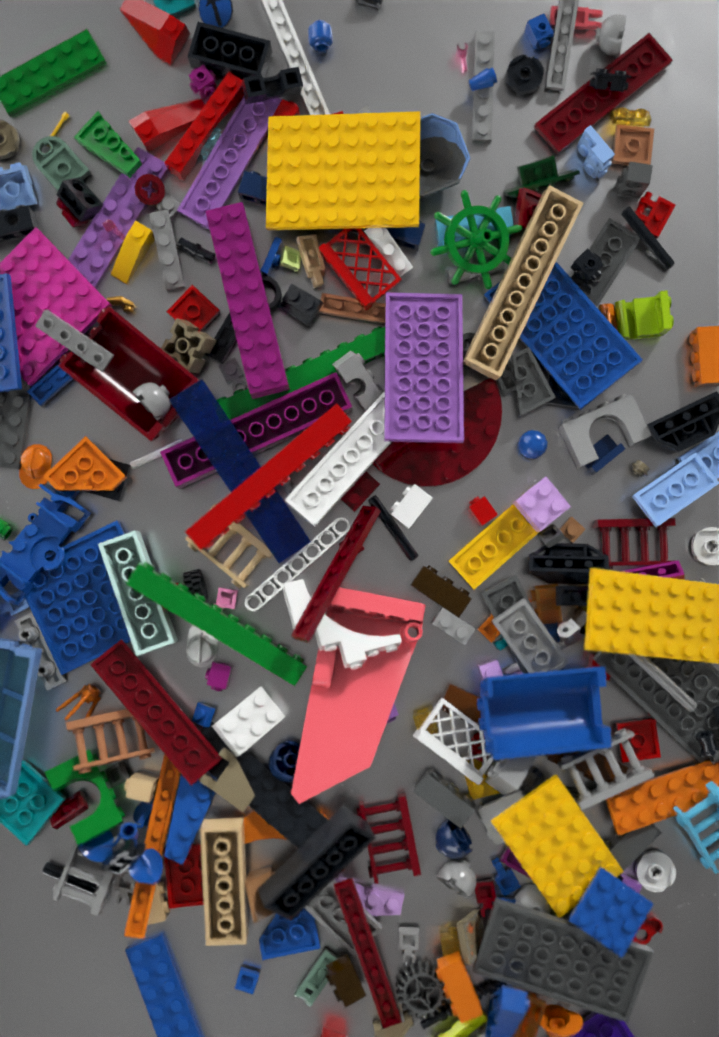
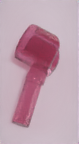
M466 42L464 49H460L459 44H457L456 50L457 56L462 61L463 72L468 71L466 63L468 44Z
M108 219L102 223L107 232L113 230L124 241L125 236L119 231L112 220Z

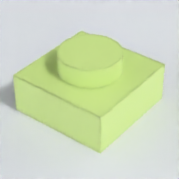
M284 246L279 265L297 272L301 263L300 251Z

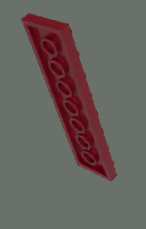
M648 33L604 68L608 70L607 73L615 74V70L626 71V75H631V78L626 79V82H629L628 90L623 92L611 91V83L609 82L607 90L593 89V87L589 86V80L536 122L534 128L558 155L581 137L586 128L590 125L592 127L667 68L673 59L656 39Z
M122 639L90 664L191 786L222 760L218 752Z

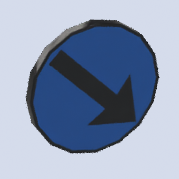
M199 0V16L203 23L221 28L226 27L230 23L233 16L231 0Z

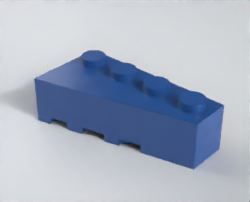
M182 775L180 777L164 854L165 857L180 864L185 863L216 795V792L202 784L199 780L191 786Z

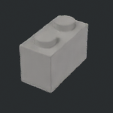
M443 607L439 609L431 622L463 645H466L475 631V628Z

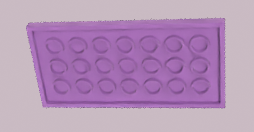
M386 292L384 441L463 443L462 294Z

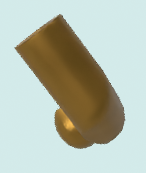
M123 296L107 297L106 300L112 306L124 307V313L132 314L134 312L133 308L135 305Z

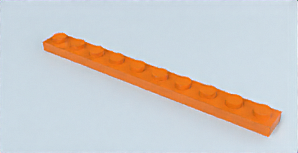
M165 754L144 842L146 850L150 848L156 850L161 855V858L180 777V772ZM135 882L124 936L145 938L156 884Z

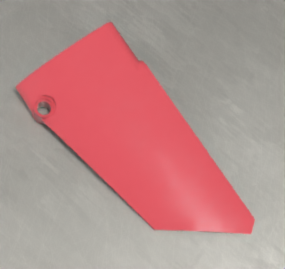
M339 587L327 609L326 616L348 630L368 636L400 634L402 642L397 647L398 649L393 652L387 653L385 650L373 657L366 655V661L362 664V667L351 670V667H344L339 646H337V649L329 652L325 650L320 651L318 647L291 794L299 804L371 766L418 639L422 636L425 604ZM409 628L416 630L417 635L415 638L409 636Z

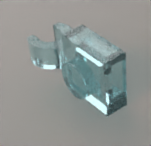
M215 128L202 147L201 155H203V160H207L212 148H214L220 138L221 128Z

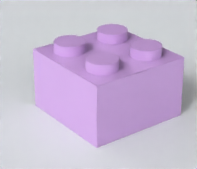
M547 477L542 478L512 502L536 532L542 531L571 507Z

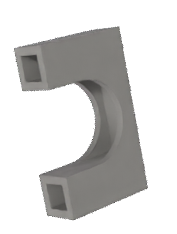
M625 394L620 395L614 399L615 402L613 403L604 402L598 405V409L592 412L591 409L581 412L578 418L574 419L572 416L562 421L563 424L559 427V430L577 469L599 459L589 437L590 426L597 419L607 418L616 422L620 426L629 446L652 436L632 394L627 397Z

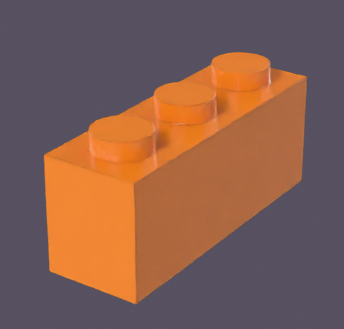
M719 326L697 327L691 331L689 336V342L693 349L691 362L694 363L692 380L695 382V387L719 386Z
M456 951L437 959L438 968L435 970L439 981H444L445 986H443L446 998H451L452 1004H450L454 1017L458 1016L460 1023H464L483 1015L481 1003L460 952Z

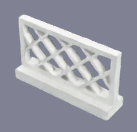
M443 698L436 704L420 729L416 730L412 735L478 785L482 782L483 774L494 760L490 754L485 752L483 730L480 731L479 725ZM443 704L449 708L450 717L440 718L439 710ZM462 718L465 728L455 730L454 719ZM450 720L452 730L442 732L440 721ZM437 722L438 733L430 734L426 731L430 723ZM478 730L480 740L470 741L469 731ZM465 731L467 742L457 744L456 733ZM452 734L454 744L447 746L443 744L442 735ZM481 743L482 754L472 755L471 744ZM467 745L469 756L460 757L458 747ZM483 757V765L480 770H477L474 767L473 758Z

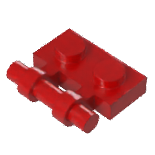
M647 191L644 197L640 198L639 206L634 212L657 239L676 204L661 196L654 202L651 200L653 194ZM646 208L651 210L648 217L643 214Z

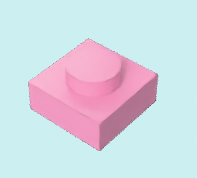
M219 587L216 605L222 608L235 609L239 590Z

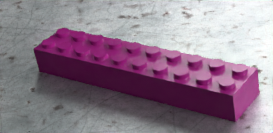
M243 202L207 210L205 212L249 393L252 399L290 390Z
M335 372L169 447L160 453L175 487L181 489L300 435L335 404H338L345 414L353 411L338 374Z

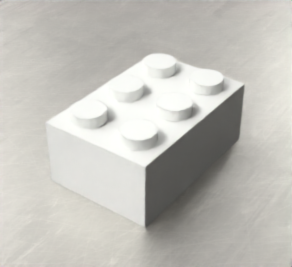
M260 686L212 725V727L237 757L285 718V715Z

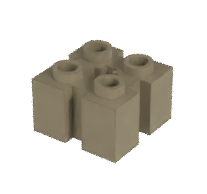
M176 318L170 330V333L173 335L171 339H165L161 349L178 361L189 372L200 373L206 361L203 358L204 354H210L217 340L205 332L198 331L199 328L191 322Z

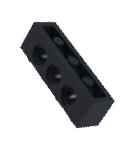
M19 205L11 210H0V243L26 237L35 227L38 228L35 213L28 205ZM18 219V222L12 225L13 221Z

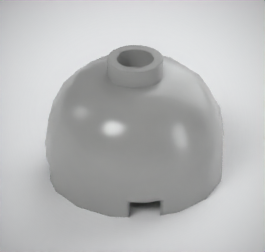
M626 15L609 16L603 21L601 28H597L596 40H599V47L605 54L620 56Z
M149 382L140 385L132 391L148 412H152V417L156 421L161 420L170 409L168 395L170 393L163 385L159 387L157 384Z
M456 860L448 861L437 874V879L450 890L454 889L457 891L456 894L466 899H470L477 882L476 876L471 870L472 866L465 860H461V862Z
M526 883L515 892L513 897L516 900L515 904L552 915V907L535 884Z

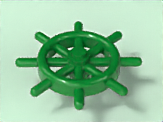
M463 190L461 191L463 210L456 213L451 219L440 212L434 214V218L447 227L444 234V245L431 249L430 253L432 256L447 253L450 261L457 267L451 280L452 284L457 285L464 272L471 274L481 273L485 288L491 289L492 283L489 271L497 267L502 261L509 265L511 257L507 255L509 235L520 232L522 227L521 225L506 226L502 217L496 212L502 200L499 195L494 197L489 208L479 205L472 206L468 191ZM474 215L484 217L478 229ZM465 217H467L470 231L459 225ZM490 222L492 223L496 231L487 229ZM455 232L466 239L455 242ZM498 238V248L488 243ZM468 247L462 258L457 250ZM483 249L494 256L488 263H486ZM474 252H476L479 265L469 263Z

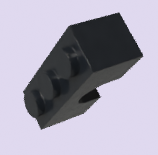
M299 67L280 70L277 75L263 78L262 74L244 77L241 87L246 104L299 94L303 88V82Z

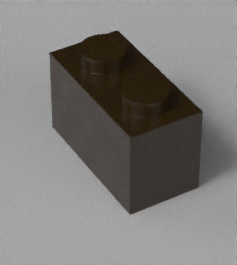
M347 953L325 965L329 972L326 978L330 986L335 985L334 995L338 1002L342 1000L345 1008L367 996Z

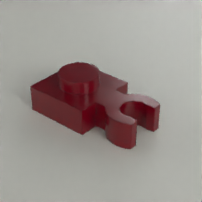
M57 199L56 205L63 210L61 214L72 227L88 224L89 220L80 222L61 199Z
M493 879L476 882L477 904L482 903L480 907L482 917H485V910L487 908L492 910L493 904L491 902L495 901L496 898Z

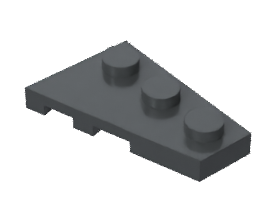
M529 347L511 356L520 416L556 398Z

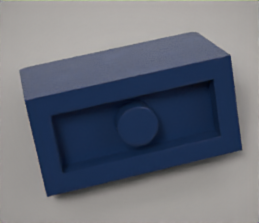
M607 434L593 445L599 459L585 465V467L594 475L626 448L622 443L617 445Z

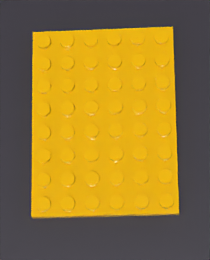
M420 111L269 116L266 229L309 230L419 227Z

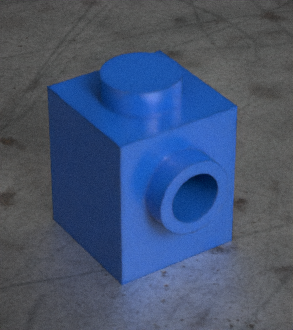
M543 13L527 21L525 33L533 49L547 47L551 43L554 32L545 14Z

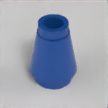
M493 67L484 69L468 80L472 92L493 87L495 83H498Z

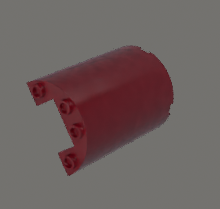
M108 306L106 309L103 308L97 316L98 319L96 321L100 325L94 327L88 334L91 340L114 355L105 371L101 372L72 351L65 353L61 357L58 366L152 442L159 438L160 435L158 433L161 430L165 432L181 415L193 399V391H198L201 381ZM144 383H155L159 387L163 385L170 393L168 395L170 409L159 421L152 417V412H148L132 392Z

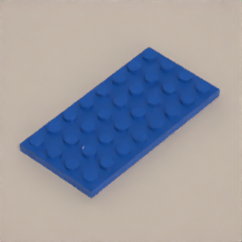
M555 262L519 339L527 348L531 349L535 358L581 410L639 365L643 359L564 269ZM499 283L484 294V298L489 304Z

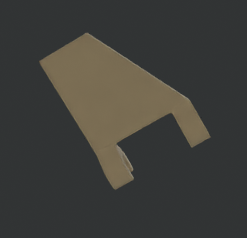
M223 747L219 755L229 761V765L217 781L208 774H204L199 781L243 813L255 797V794L236 756L226 747Z
M408 1009L403 1011L405 1021L403 1023L383 1029L381 1020H374L375 1037H404L410 1027L415 1026L412 1015L408 1014Z

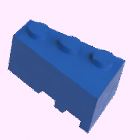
M501 987L490 995L485 1037H513L525 1012L529 1008L527 992Z

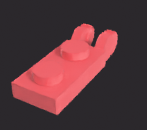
M551 6L549 23L551 28H555L558 6ZM578 7L574 29L597 30V28H601V22L588 21V17L600 18L603 11L589 9V7Z

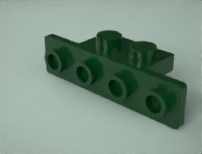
M555 156L546 157L518 166L517 170L521 186L503 192L504 195L510 196V198H516L520 188L525 187L532 191H538L539 187L543 185L548 187L549 185H557L559 180L564 182L573 180L575 175L580 174V171L572 169L558 174Z

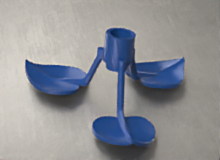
M154 798L150 802L142 801L133 812L135 824L125 823L121 827L114 843V836L108 831L82 846H78L80 852L87 859L100 863L113 854L112 847L117 846L121 838L124 842L130 838L134 839V847L136 848L139 837L137 829H142L144 826L148 828ZM152 848L147 849L138 861L129 866L131 877L135 881L145 884H156L163 871L161 855Z

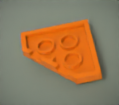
M86 436L43 476L58 491H114L127 478Z

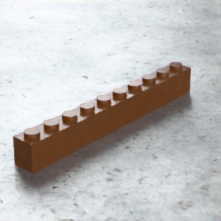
M448 682L441 698L445 699L469 719L478 723L481 714L477 708V698L480 697ZM443 704L441 710L449 713V708ZM581 751L545 755L549 756L547 760L558 765V762L562 761V757L568 754L573 756ZM600 753L593 755L604 782L614 781L615 775L606 756ZM586 760L574 764L578 771L584 773L583 777L591 781L595 780ZM617 762L622 773L626 775L628 767Z

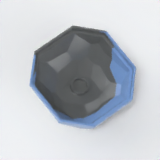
M434 113L421 117L420 198H425L458 185L471 159L458 124Z

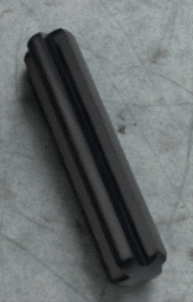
M47 862L43 867L42 873L60 881L64 869ZM69 875L67 884L90 894L96 893L98 889L97 884Z

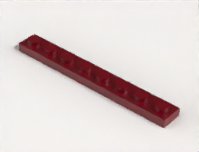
M362 506L294 628L291 636L295 640L310 642L381 512L377 507Z
M353 877L334 883L335 893L383 1029L402 1023L400 1011Z

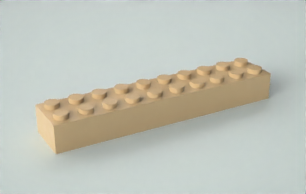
M550 185L543 192L463 358L464 365L493 380L501 377L584 204L583 202Z

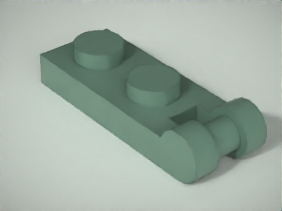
M325 948L302 983L295 990L294 996L298 999L301 997L305 1000V1004L310 1007L328 982L326 975L329 972L325 965L339 957ZM307 987H308L310 990H312L311 993H308V992L306 991V988H307Z

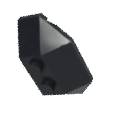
M718 392L707 395L647 424L655 442L680 452L715 435L719 426Z
M557 543L550 548L544 545L537 551L529 554V573L548 584L588 585L590 569L609 570V556L602 554L589 544Z

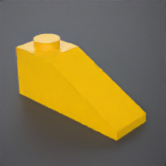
M135 220L125 236L111 271V276L126 285L129 283L155 241L151 229Z

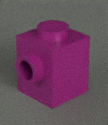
M213 661L211 668H208L206 671L205 679L208 680L207 685L211 686V689L222 692L223 689L226 690L229 686L234 665Z

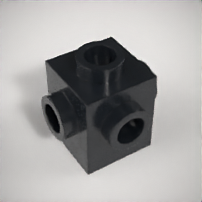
M587 248L573 262L570 268L575 272L579 280L587 283L590 279L594 281L602 273L600 269L604 264L597 254H593Z

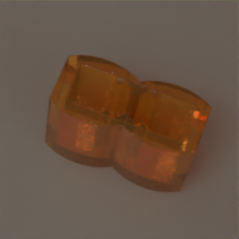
M558 584L533 586V590H530V599L535 604L534 611L542 624L562 623L561 606H556V586Z

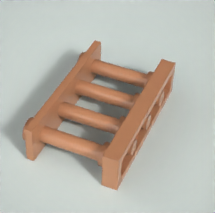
M127 709L66 722L67 731L75 734L80 765L73 766L74 771H79V774L91 772L93 767L139 757L140 760L151 757V754L155 753L154 747L148 749L145 730ZM132 718V721H135L140 751L128 753L123 727L124 720ZM108 723L115 725L120 751L119 756L108 758L103 731L104 724ZM90 727L95 730L100 760L88 762L83 736L84 729Z

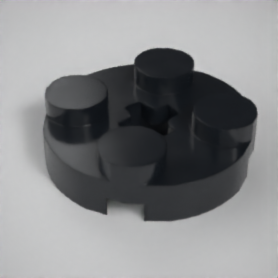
M526 55L515 57L510 62L506 71L507 84L519 96L536 91L543 80V65L535 57L530 58L526 57ZM522 71H523L524 73H527V72H528V73H529L528 78H523V77L521 76V74H522L521 72H522Z

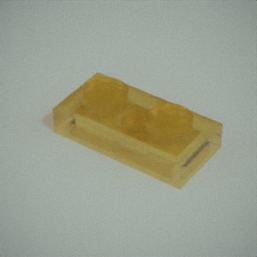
M620 107L613 109L610 115L612 124L650 127L652 120L649 111L642 108L628 110L627 108Z

